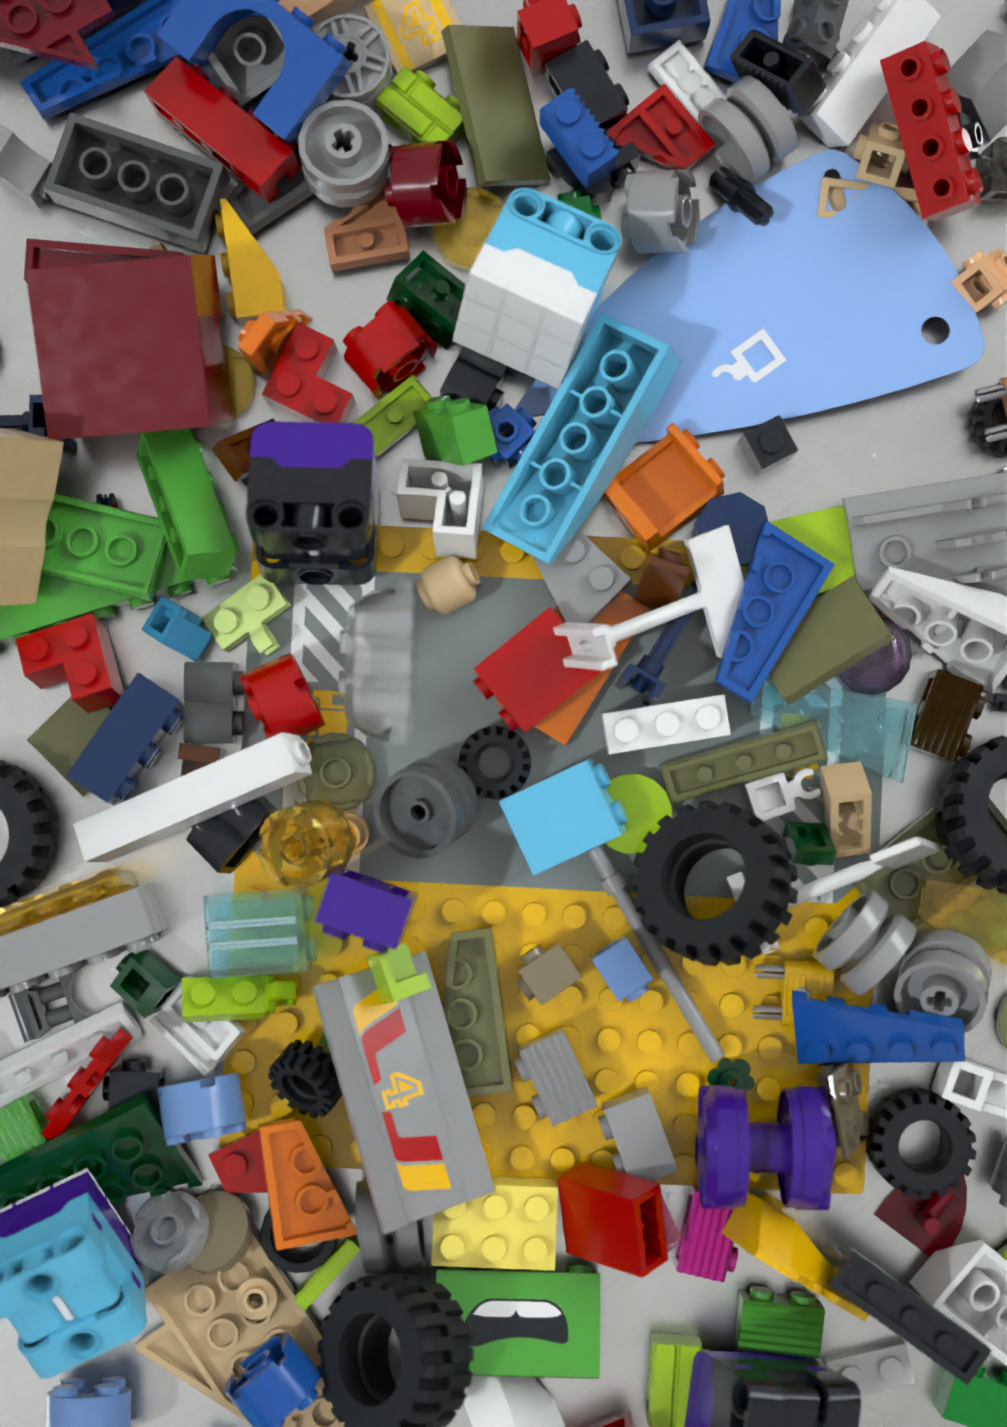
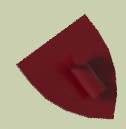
M962 1173L958 1178L962 1184L957 1189L950 1185L945 1188L948 1194L941 1197L935 1193L930 1194V1199H921L917 1194L910 1197L903 1194L899 1189L894 1188L880 1204L874 1215L931 1257L935 1251L952 1247L961 1231L967 1208L965 1175Z

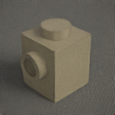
M557 940L545 949H543L541 944H538L520 957L523 964L518 967V972L522 977L517 979L516 982L529 1001L536 997L539 1003L543 1005L578 981L582 976Z

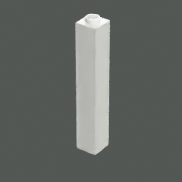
M277 734L74 823V829L84 861H111L312 775L309 764L311 753L307 744L299 735Z

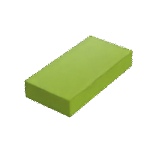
M357 1235L345 1237L334 1249L333 1254L324 1265L316 1268L298 1288L295 1302L304 1310L316 1300L360 1252Z

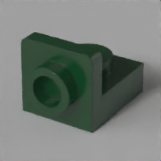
M786 821L781 841L788 846L792 854L790 860L794 864L806 866L834 864L837 851L825 823Z

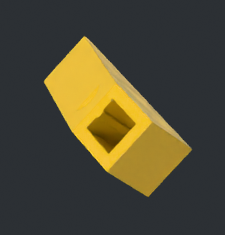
M225 198L220 199L221 213L215 214L218 237L225 238L227 252L221 253L220 257L224 277H231L232 292H226L228 312L230 317L236 316L240 326L243 328L249 320L253 319L256 321L262 312L286 311L284 283L279 271Z

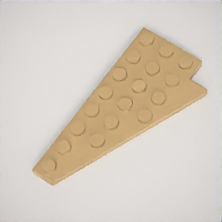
M253 1226L251 1227V1231L254 1232L252 1243L244 1258L232 1269L224 1272L217 1271L211 1274H201L187 1266L179 1272L162 1274L146 1285L145 1294L164 1323L139 1339L134 1345L139 1353L248 1423L249 1421L223 1391L225 1383L231 1374L237 1380L244 1372L243 1367L240 1365L244 1359L261 1344L276 1335L283 1341L284 1332H288L317 1367V1365H321V1354L317 1353L318 1341L323 1337V1331L320 1330L321 1327L309 1309L304 1310L295 1302L296 1290L282 1269L268 1259L262 1247L261 1238ZM251 1277H263L269 1280L277 1292V1303L274 1310L267 1317L259 1320L249 1319L242 1315L237 1308L235 1300L239 1286ZM252 1293L249 1295L251 1304L257 1306L263 1303V1298L260 1294ZM319 1378L314 1387L319 1393L315 1401L302 1411L296 1408L285 1418L286 1420L282 1427L344 1426L345 1422H339L331 1412L333 1408L332 1403L327 1402L322 1392V1388L325 1387L323 1378Z

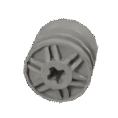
M356 14L335 15L321 22L314 31L322 38L328 32L347 47L343 54L350 61L352 57L356 59V62L351 61L353 65L325 104L335 100H352L368 106L377 114L375 107L376 99L393 80L389 44L382 30L368 18Z

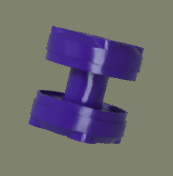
M731 1085L699 1086L695 1163L696 1169H698L702 1209L745 1207L749 1188V1173H777L780 1196L785 1208L829 1210L833 1164L836 1157V1134L831 1121L825 1087L794 1086L793 1088H782L778 1101L777 1122H749L747 1100L742 1087H732Z

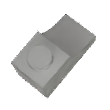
M0 124V185L40 208L45 199L49 200L51 198L44 190V185L52 163L27 146L14 132Z

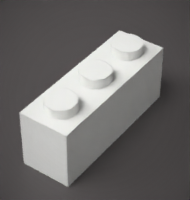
M724 694L600 715L606 754L731 735Z

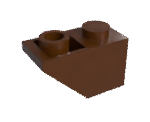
M663 547L659 548L658 554L649 551L634 600L658 608L677 601L690 569L688 563L682 562L683 554Z

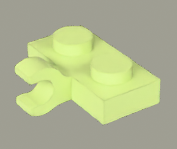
M260 574L201 618H203L204 623L222 650L228 652L250 636L252 643L259 653L265 652L269 656L281 646L266 624L292 605L278 584L267 581Z

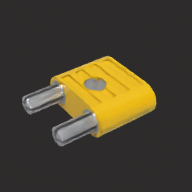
M783 960L782 965L756 964L755 970L780 971L781 973L754 972L756 978L781 979L780 1006L754 1005L752 1009L753 1011L779 1012V1014L753 1012L754 1019L779 1020L780 1026H794L792 990L806 992L807 998L826 1001L827 996L833 997L834 970H827L819 962Z

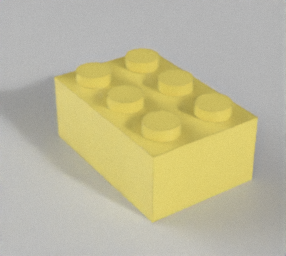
M491 1176L496 1192L433 1214L431 1266L555 1271L558 1205L557 1179Z

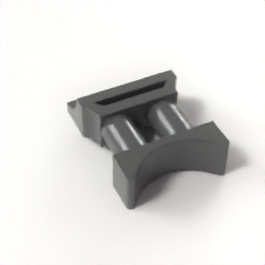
M77 971L59 977L60 982L40 989L28 988L8 995L24 1043L44 1036L46 1031L54 1026L74 1020L76 1024L92 1016V1014L80 1009L73 999L72 984ZM66 997L67 1005L48 1012L46 1011L44 1004Z

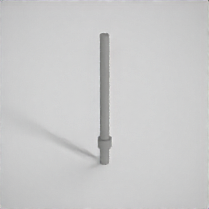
M602 845L587 851L603 879L600 881L608 896L612 895L710 1062L721 1059L725 1055L660 943L656 941V936L647 932L642 925L641 919L644 916L635 911L633 898L626 887L629 883L621 870L616 871Z

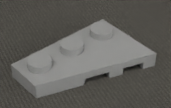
M579 529L551 566L532 556L566 622L593 623L632 583L631 578Z

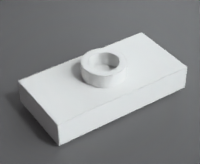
M680 40L648 65V71L661 86L665 84L698 124V114L702 108L715 98L726 100V95Z

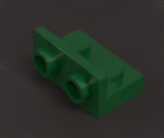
M423 250L394 278L387 301H393L397 307H405L434 341L448 349L454 342L452 339L466 284Z

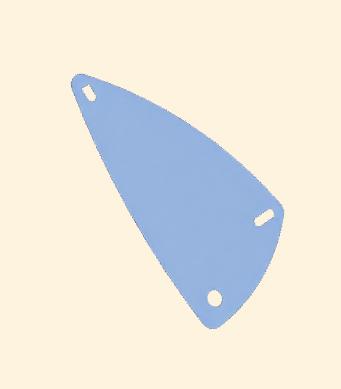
M824 150L754 186L756 194L773 207L774 215L770 218L768 225H754L742 213L731 211L726 203L699 221L695 244H687V247L690 249L688 253L655 254L598 306L596 315L571 366L601 313L671 346L682 362L636 443L663 439L667 435L666 427L671 423H674L680 431L686 428L695 436L759 425L778 415L783 420L860 402L969 368L980 360L985 347L984 338L974 308L951 283L952 280L959 276L953 263L924 221L892 188L855 178L859 162L839 150ZM827 170H837L840 178L843 180L871 183L864 190L843 188L846 207L831 218L817 217L822 177H824ZM828 197L826 210L835 211L831 208ZM931 317H940L949 325V336L941 344H930L925 341L921 334L923 323ZM763 328L787 360L757 382H752L747 375L741 380H735L729 372H723L717 377L712 376L713 371L718 366L724 364L733 365L737 362L731 351ZM762 340L742 353L755 373L775 359ZM536 379L514 410L516 411L519 407H522L531 417L545 414L559 389ZM511 425L504 430L505 438L512 436L514 433V427Z

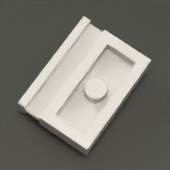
M182 981L162 1004L161 1010L157 1015L149 1020L204 1076L212 1075L218 1063L225 1059L247 1032L237 1020L183 1022Z

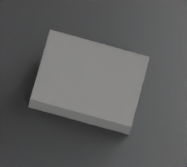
M248 17L236 22L227 30L208 57V60L241 107L272 86L277 80L284 65L285 46L282 35L273 21L266 17Z
M986 30L952 65L950 72L946 74L950 89L954 88L959 96L961 113L975 118L976 122L981 126L983 138L989 143L1007 124V35Z

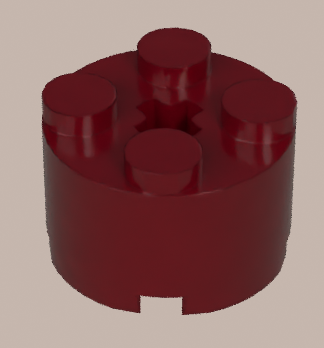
M451 140L404 144L390 148L391 182L386 183L385 198L389 207H396L403 226L415 228L457 223L455 219H461L465 212L467 185L466 178H458L456 166L463 165V161L454 142Z

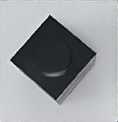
M780 415L743 433L738 441L756 477L791 459L798 452V448Z

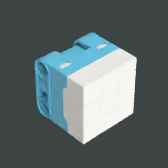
M518 188L509 195L469 272L452 341L559 389L596 315L604 291L603 286L613 268L621 246L622 238L620 232L611 224L534 189Z

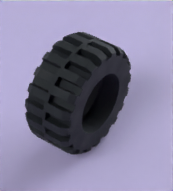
M1001 735L967 753L964 758L957 761L948 770L950 776L942 780L938 789L939 794L943 795V798L935 802L934 815L942 816V823L935 826L938 838L945 837L949 847L943 849L948 859L951 860L956 857L961 863L957 870L966 878L972 875L977 876L976 885L986 890L997 887L999 894L1007 895V842L995 830L988 811V800L993 785L1001 779H1007V738Z
M0 760V810L7 821L9 840L6 852L0 861V908L17 902V899L21 896L28 895L36 888V881L46 876L50 869L47 861L49 857L55 856L57 844L52 843L53 833H58L57 821H51L49 811L54 810L50 798H43L40 793L43 787L36 779H29L25 776V770L16 765H8L3 760Z
M712 800L700 801L698 809L687 804L677 808L678 816L671 818L665 815L657 822L661 828L655 834L650 831L647 833L642 841L647 846L643 854L636 853L633 862L639 869L638 874L631 875V889L638 892L639 896H635L632 901L635 911L644 916L641 919L647 932L656 936V941L664 947L693 962L696 960L708 966H717L719 962L727 966L736 965L741 962L740 956L745 955L753 959L762 954L759 946L764 942L772 946L779 939L780 936L775 931L781 923L788 926L793 916L787 911L788 904L797 903L798 890L791 886V882L796 881L798 875L796 866L789 862L792 854L788 846L760 818L747 809L742 810L733 803L723 801L719 806ZM720 849H733L742 856L745 865V882L739 898L731 908L717 917L705 920L694 918L686 907L684 897L685 883L691 869L702 857L710 852Z
M424 1274L368 1275L348 1284L340 1292L341 1296H337L328 1308L331 1313L323 1319L320 1329L323 1331V1337L318 1341L317 1353L321 1354V1365H317V1368L325 1386L322 1388L325 1400L332 1403L333 1408L331 1412L339 1422H345L343 1427H447L456 1416L455 1410L461 1409L467 1397V1394L464 1393L465 1387L470 1386L473 1372L469 1371L470 1361L474 1360L473 1348H469L468 1336H471L469 1324L463 1322L461 1318L464 1312L456 1300H450L452 1294L441 1283L437 1284L432 1277ZM392 1328L397 1335L402 1356L401 1374L398 1384L393 1379L388 1362V1342Z

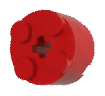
M393 301L383 304L375 313L374 319L363 328L362 326L353 328L343 339V343L347 347L344 361L377 399L383 398L381 392L387 390L390 393L411 375L417 378L426 369L422 363L426 355L429 354L433 358L437 352V344L405 307H397Z
M289 653L239 676L242 686L249 697L247 698L248 704L256 720L262 721L264 725L263 731L267 739L280 733L303 737L325 725L316 700L313 699L309 690L310 687L293 654Z

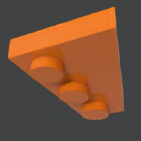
M299 309L262 312L256 321L253 319L249 320L238 336V340L241 342L237 347L253 373L267 382L297 322L308 326L313 318Z
M295 1117L258 1124L276 1250L357 1235L356 1229L300 1118Z

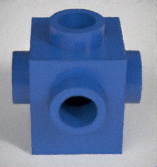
M506 403L501 409L495 407L488 412L498 452L489 457L496 464L502 459L511 468L519 462L535 433L533 428L537 423L522 407L515 411ZM509 425L514 427L512 436L508 438L500 436Z

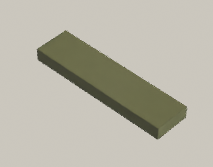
M812 719L660 763V769L670 802L674 804L828 760L818 721L817 719Z

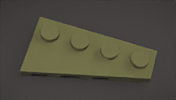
M493 926L453 931L450 933L443 1011L468 1096L511 1092L514 1090Z

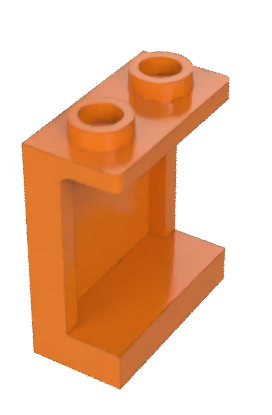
M674 423L666 427L667 435L616 474L602 495L603 499L648 552L652 551L703 511L710 499L724 494L722 479L725 477V474L720 466L712 458L706 461L697 451L700 446L695 437L686 428L680 431Z

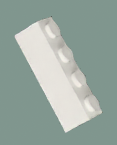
M874 0V9L867 19L862 20L852 30L850 34L852 40L844 51L838 53L827 66L829 72L824 77V83H826L825 90L805 116L799 117L797 115L828 148L849 146L888 92L880 60L923 42L940 19V14L926 0Z

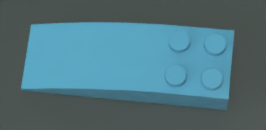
M601 313L482 529L551 566L576 534L622 467L682 361L671 346Z

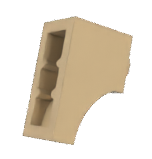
M861 761L820 766V797L823 804L826 827L837 851L835 858L870 854L872 792Z

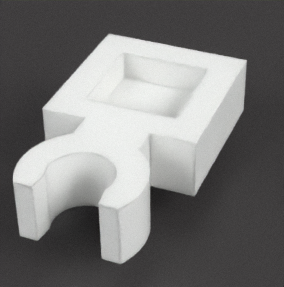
M763 328L731 351L737 362L733 365L724 364L718 366L713 371L712 376L717 377L723 372H729L734 380H741L747 375L752 382H757L787 360ZM762 340L775 359L755 373L742 353Z
M800 769L793 774L789 781H786L783 772L743 784L752 813L762 821L797 810L793 801L795 797L813 799L821 794L820 789L816 788L805 791L801 787L802 779L805 776L814 774L813 769Z

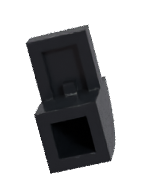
M633 142L618 149L615 170L586 190L556 147L547 151L546 162L552 177L563 193L580 191L581 196L590 195L592 206L611 201L613 188L610 183L614 181L615 185L625 182L628 174H636L635 170L639 166L641 155Z

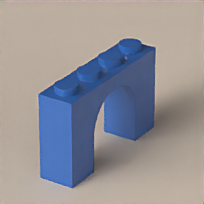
M180 0L157 36L186 60L200 67L203 66L227 30L236 22L254 16L266 17L273 21L284 41V65L277 80L257 106L253 115L281 138L296 144L304 120L315 108L325 104L353 65L343 55L347 47L328 32L322 38L311 29L315 24L312 18L296 6L290 12L279 3L280 0Z

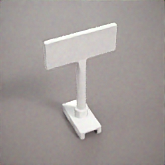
M723 525L684 540L697 585V592L695 594L611 627L607 624L566 622L553 627L556 636H567L573 654L562 659L564 667L603 671L618 664L613 651L616 642L699 609L704 610L716 656L722 657L744 585L729 525Z
M917 836L869 855L870 861L857 863L795 888L798 890L797 903H789L788 908L860 881L884 867L897 869L941 851L939 844ZM742 871L727 877L735 901L739 898L744 887L745 872ZM778 941L772 946L767 942L759 946L764 955L780 949Z

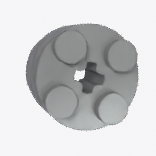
M688 169L638 171L636 174H628L626 176L625 194L628 198L627 214H623L621 218V233L624 239H631L634 249L639 254L688 253L690 249L687 247V244H695L699 228L700 208L699 199L691 200L690 187H697L692 172Z

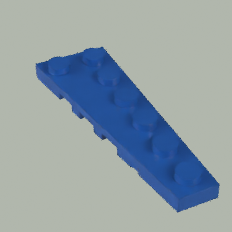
M148 0L83 41L98 65L94 70L54 60L20 82L21 86L44 120L166 66L175 57L183 58L182 55L157 36L180 0Z

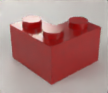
M297 322L262 392V396L267 404L304 422L347 423L356 404L353 394L324 380L338 351L334 339Z
M93 613L15 639L24 676L40 689L68 681L72 700L87 713L115 705L124 693L108 629Z

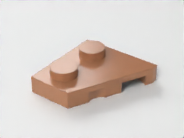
M385 191L370 202L352 208L346 217L338 218L324 228L332 272L410 258L405 227L397 213L396 207L388 206Z

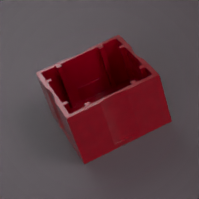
M190 254L25 270L48 439L55 440L211 427L234 420L228 364L220 337L222 312L215 255Z

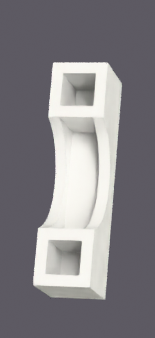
M966 1059L965 1062H940L931 1087L933 1092L944 1099L969 1108L1007 1118V1074Z

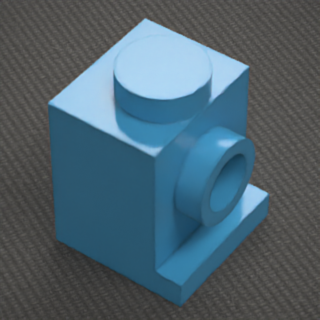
M163 595L159 598L141 629L160 643L196 662L203 650L208 646L213 635L199 625L203 618L179 606Z

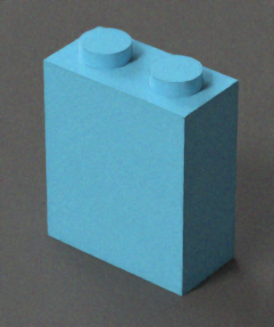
M593 758L585 760L499 801L533 876L627 832L624 824L629 822L627 814L619 800L613 802L607 787L611 785V781L602 763L596 765Z

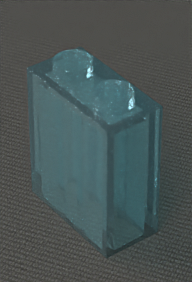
M306 886L213 893L203 896L209 979L303 972L312 968L311 961L318 960L316 936L309 935L308 920L315 919L313 895L306 894Z

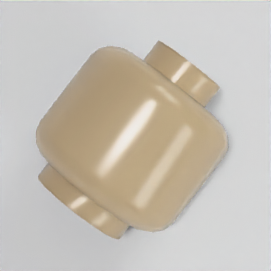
M449 555L426 566L422 570L421 580L417 582V588L423 603L430 611L436 610L441 614L447 615L471 604L475 600V585L480 583V578L470 561L464 564L457 556Z

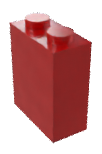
M551 607L473 668L478 675L473 680V683L487 700L493 695L504 707L498 714L512 731L520 727L524 733L527 732L602 671L564 667L562 659L573 654L567 636H556L554 634L553 627L561 625L563 622Z
M582 1162L557 1177L566 1253L641 1278L668 1261L660 1183L588 1162Z

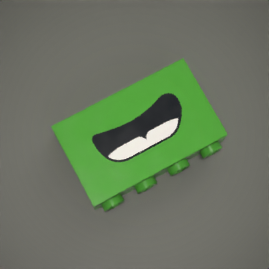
M569 1265L567 1266V1273L527 1269L526 1272L500 1268H486L485 1271L469 1270V1267L445 1266V1270L436 1269L437 1284L441 1283L452 1294L450 1300H456L464 1312L461 1318L463 1322L469 1324L471 1336H468L469 1348H473L474 1360L470 1361L469 1371L473 1372L472 1376L600 1378V1273H591V1266Z

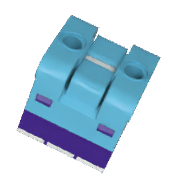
M88 1168L0 1209V1319L7 1318L16 1330L20 1353L41 1379L54 1377L139 1335L147 1323L144 1268L134 1257L130 1243L131 1232Z

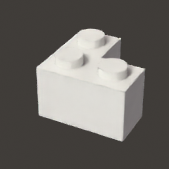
M401 459L396 493L400 517L405 519L434 520L432 533L436 556L447 557L455 555L458 558L476 559L484 497L482 464L469 463L462 466L443 461Z

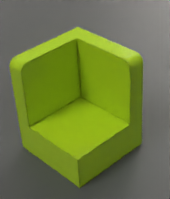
M400 944L396 950L389 948L386 953L378 952L366 956L382 1004L395 1002L432 988L427 972L417 974L406 944Z

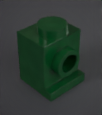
M146 949L137 954L131 952L120 961L116 967V971L119 974L110 987L145 1019L161 1010L162 1004L184 977L181 974L176 976Z

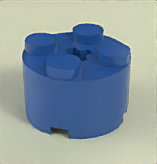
M284 1332L283 1341L276 1335L261 1344L240 1364L244 1372L237 1380L231 1374L223 1390L253 1427H282L285 1423V1418L296 1408L302 1411L315 1401L319 1393L314 1387L320 1378V1373L288 1332Z

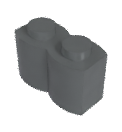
M184 663V743H236L237 735H243L244 713L243 711H237L236 702L237 695L244 694V688L239 679V676L243 675L244 671H237V663Z

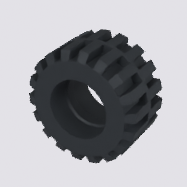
M911 1088L902 1089L901 1095L897 1096L895 1093L887 1096L888 1102L884 1106L879 1103L874 1110L877 1112L875 1118L869 1117L870 1134L866 1135V1145L869 1146L870 1150L867 1154L878 1173L893 1188L899 1189L903 1194L910 1197L917 1194L921 1199H930V1194L932 1193L939 1197L947 1195L948 1193L945 1188L950 1185L957 1189L962 1184L958 1178L962 1173L969 1176L972 1168L968 1166L969 1159L976 1160L977 1153L972 1148V1143L977 1141L975 1133L969 1128L972 1124L967 1116L962 1114L961 1109L955 1104L932 1093L928 1089L919 1088V1091H914ZM929 1120L934 1122L939 1127L941 1134V1143L936 1155L922 1164L906 1163L899 1153V1141L904 1130L917 1121Z

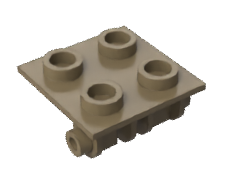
M835 1063L819 1065L820 1072L816 1074L818 1086L825 1087L826 1094H831L827 1096L828 1104L833 1103L834 1106L830 1107V1114L834 1116L831 1117V1121L835 1128L836 1148L841 1147L842 1157L847 1159L866 1139L865 1135L869 1133L868 1116L865 1110H860L858 1095L862 1091L861 1077L858 1070H853L852 1063H842L837 1068Z

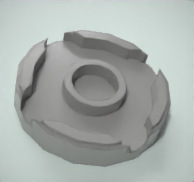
M168 1190L166 1194L153 1196L136 1213L132 1223L135 1225L133 1235L130 1234V1243L134 1257L147 1269L161 1274L179 1272L193 1263L205 1246L209 1235V1217L205 1207L195 1197L184 1191L171 1192Z

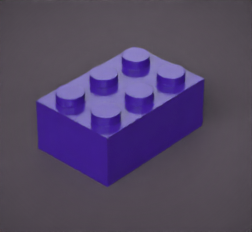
M342 867L330 875L315 922L324 925L322 932L345 940L351 934L364 939L362 946L377 952L386 953L389 948L396 950L403 940L418 893Z

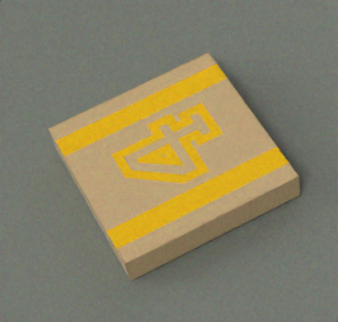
M375 0L364 6L367 18L382 30L389 44L392 68L396 75L405 66L415 73L418 69L422 71L448 58L441 31L448 25H461L449 0Z

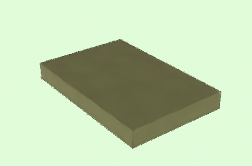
M852 576L811 603L769 676L787 705H790L890 643L894 638Z

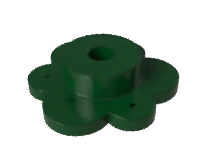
M722 1058L718 1063V1068L710 1070L707 1075L709 1085L742 1087L746 1097V1090H751L755 1084L754 1079L749 1076L750 1065L744 1059H736L732 1062L728 1058ZM735 1078V1083L729 1084V1079Z

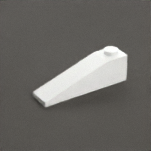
M888 567L870 592L868 600L901 629L911 631L921 640V647L929 654L934 652L947 664L946 669L951 674L984 686L983 691L991 694L1007 675V597L999 593Z
M981 1239L935 1251L909 1283L929 1304L988 1345L992 1350L991 1354L1007 1366V1260Z
M472 1376L470 1386L465 1387L464 1393L467 1394V1397L464 1401V1406L472 1427H566L555 1398L546 1388H543L536 1378Z

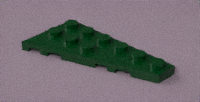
M142 1093L0 1165V1209L88 1168L112 1205L124 1203L128 1196L150 1192L151 1197L166 1194V1188L186 1183L188 1188L202 1186V1175L180 1144L166 1146L162 1120Z

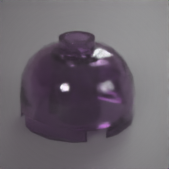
M880 617L894 640L835 676L841 686L854 694L873 696L887 693L902 682L910 669L912 660L910 640L902 628L888 618Z

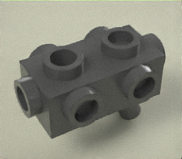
M794 0L795 15L787 29V33L784 35L783 44L816 60V65L824 62L829 64L833 57L840 53L836 48V44L840 39V30L849 0Z

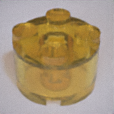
M325 799L307 800L272 813L264 821L259 836H262V849H259L258 853L262 867L272 880L285 887L292 886L298 889H305L329 879L332 872L344 869L356 849L357 841L347 819L335 806Z

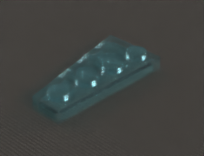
M769 676L766 678L753 702L750 703L748 715L779 729L817 719L827 751L852 762L861 761L862 766L898 783L904 782L917 703L819 686L792 704L787 705Z

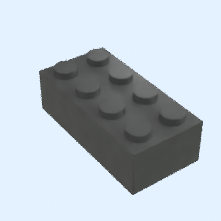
M70 112L47 176L44 190L54 203L205 254L215 225V214L219 213L221 208L220 199H224L231 179L222 163Z

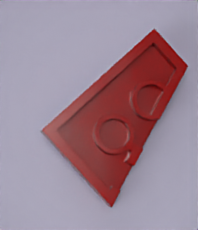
M121 1028L111 1039L104 1035L89 1054L93 1058L86 1069L81 1066L67 1084L71 1091L65 1100L59 1096L44 1117L50 1120L41 1135L50 1141L65 1132L133 1039L132 1036Z

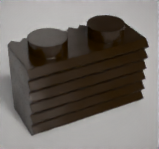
M940 669L930 671L904 746L949 763L957 762L958 756L964 757L972 741V735L967 734L972 718L977 720L980 717L985 705L986 698L981 696L984 686Z

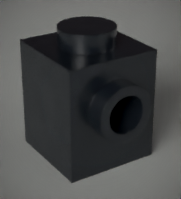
M145 1059L122 1060V1065H117L110 1070L109 1076H105L103 1080L102 1097L104 1101H108V1111L143 1093L158 1113L160 1107L157 1088L165 1086L166 1066H146L147 1060Z

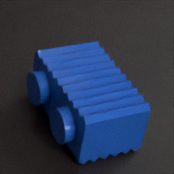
M569 88L539 110V125L586 190L615 170L618 149L613 148L614 142L608 141L609 135H603L604 129L599 128V122L594 121L595 115H589L590 109L585 108V102L580 101V95H575L576 89Z

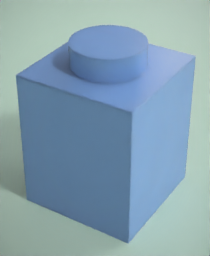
M625 935L620 936L590 956L618 1001L626 997L631 1002L649 990L647 983L653 980Z

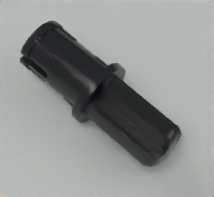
M727 167L719 168V171L725 178L715 170L710 176L709 187L727 201L729 209L735 213H742L754 225H768L770 218L774 215L773 207L756 194L755 187L749 182H742Z

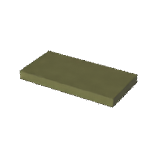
M446 26L441 32L478 186L544 185L551 178L514 27Z
M989 798L988 811L991 822L997 833L1007 842V819ZM935 806L879 851L918 836L938 843L941 849L940 852L897 869L884 867L874 874L852 883L860 895L868 889H873L889 903L886 918L899 913L916 927L921 925L978 878L975 875L967 878L964 877L957 870L961 865L958 859L955 857L949 860L943 851L949 845L945 837L938 838L935 826L942 823V816L934 815Z

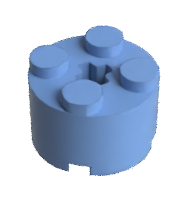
M238 1073L157 1088L166 1146L197 1139H210L247 1130L246 1114Z
M120 1376L101 1378V1384L85 1385L84 1378L61 1379L60 1385L53 1386V1390L47 1393V1427H131V1388L126 1386V1378Z

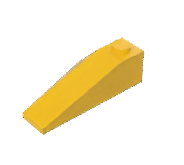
M748 1191L745 1207H735L721 1233L760 1261L795 1282L798 1281L809 1290L823 1296L865 1322L869 1314L829 1286L826 1280L834 1269L798 1223L781 1211L784 1207L782 1202L765 1191L762 1192L760 1197Z

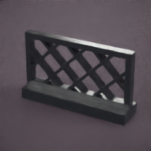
M829 1239L825 1242L821 1250L834 1267V1271L826 1280L829 1286L966 1385L970 1383L992 1351L988 1345L851 1246L845 1252Z

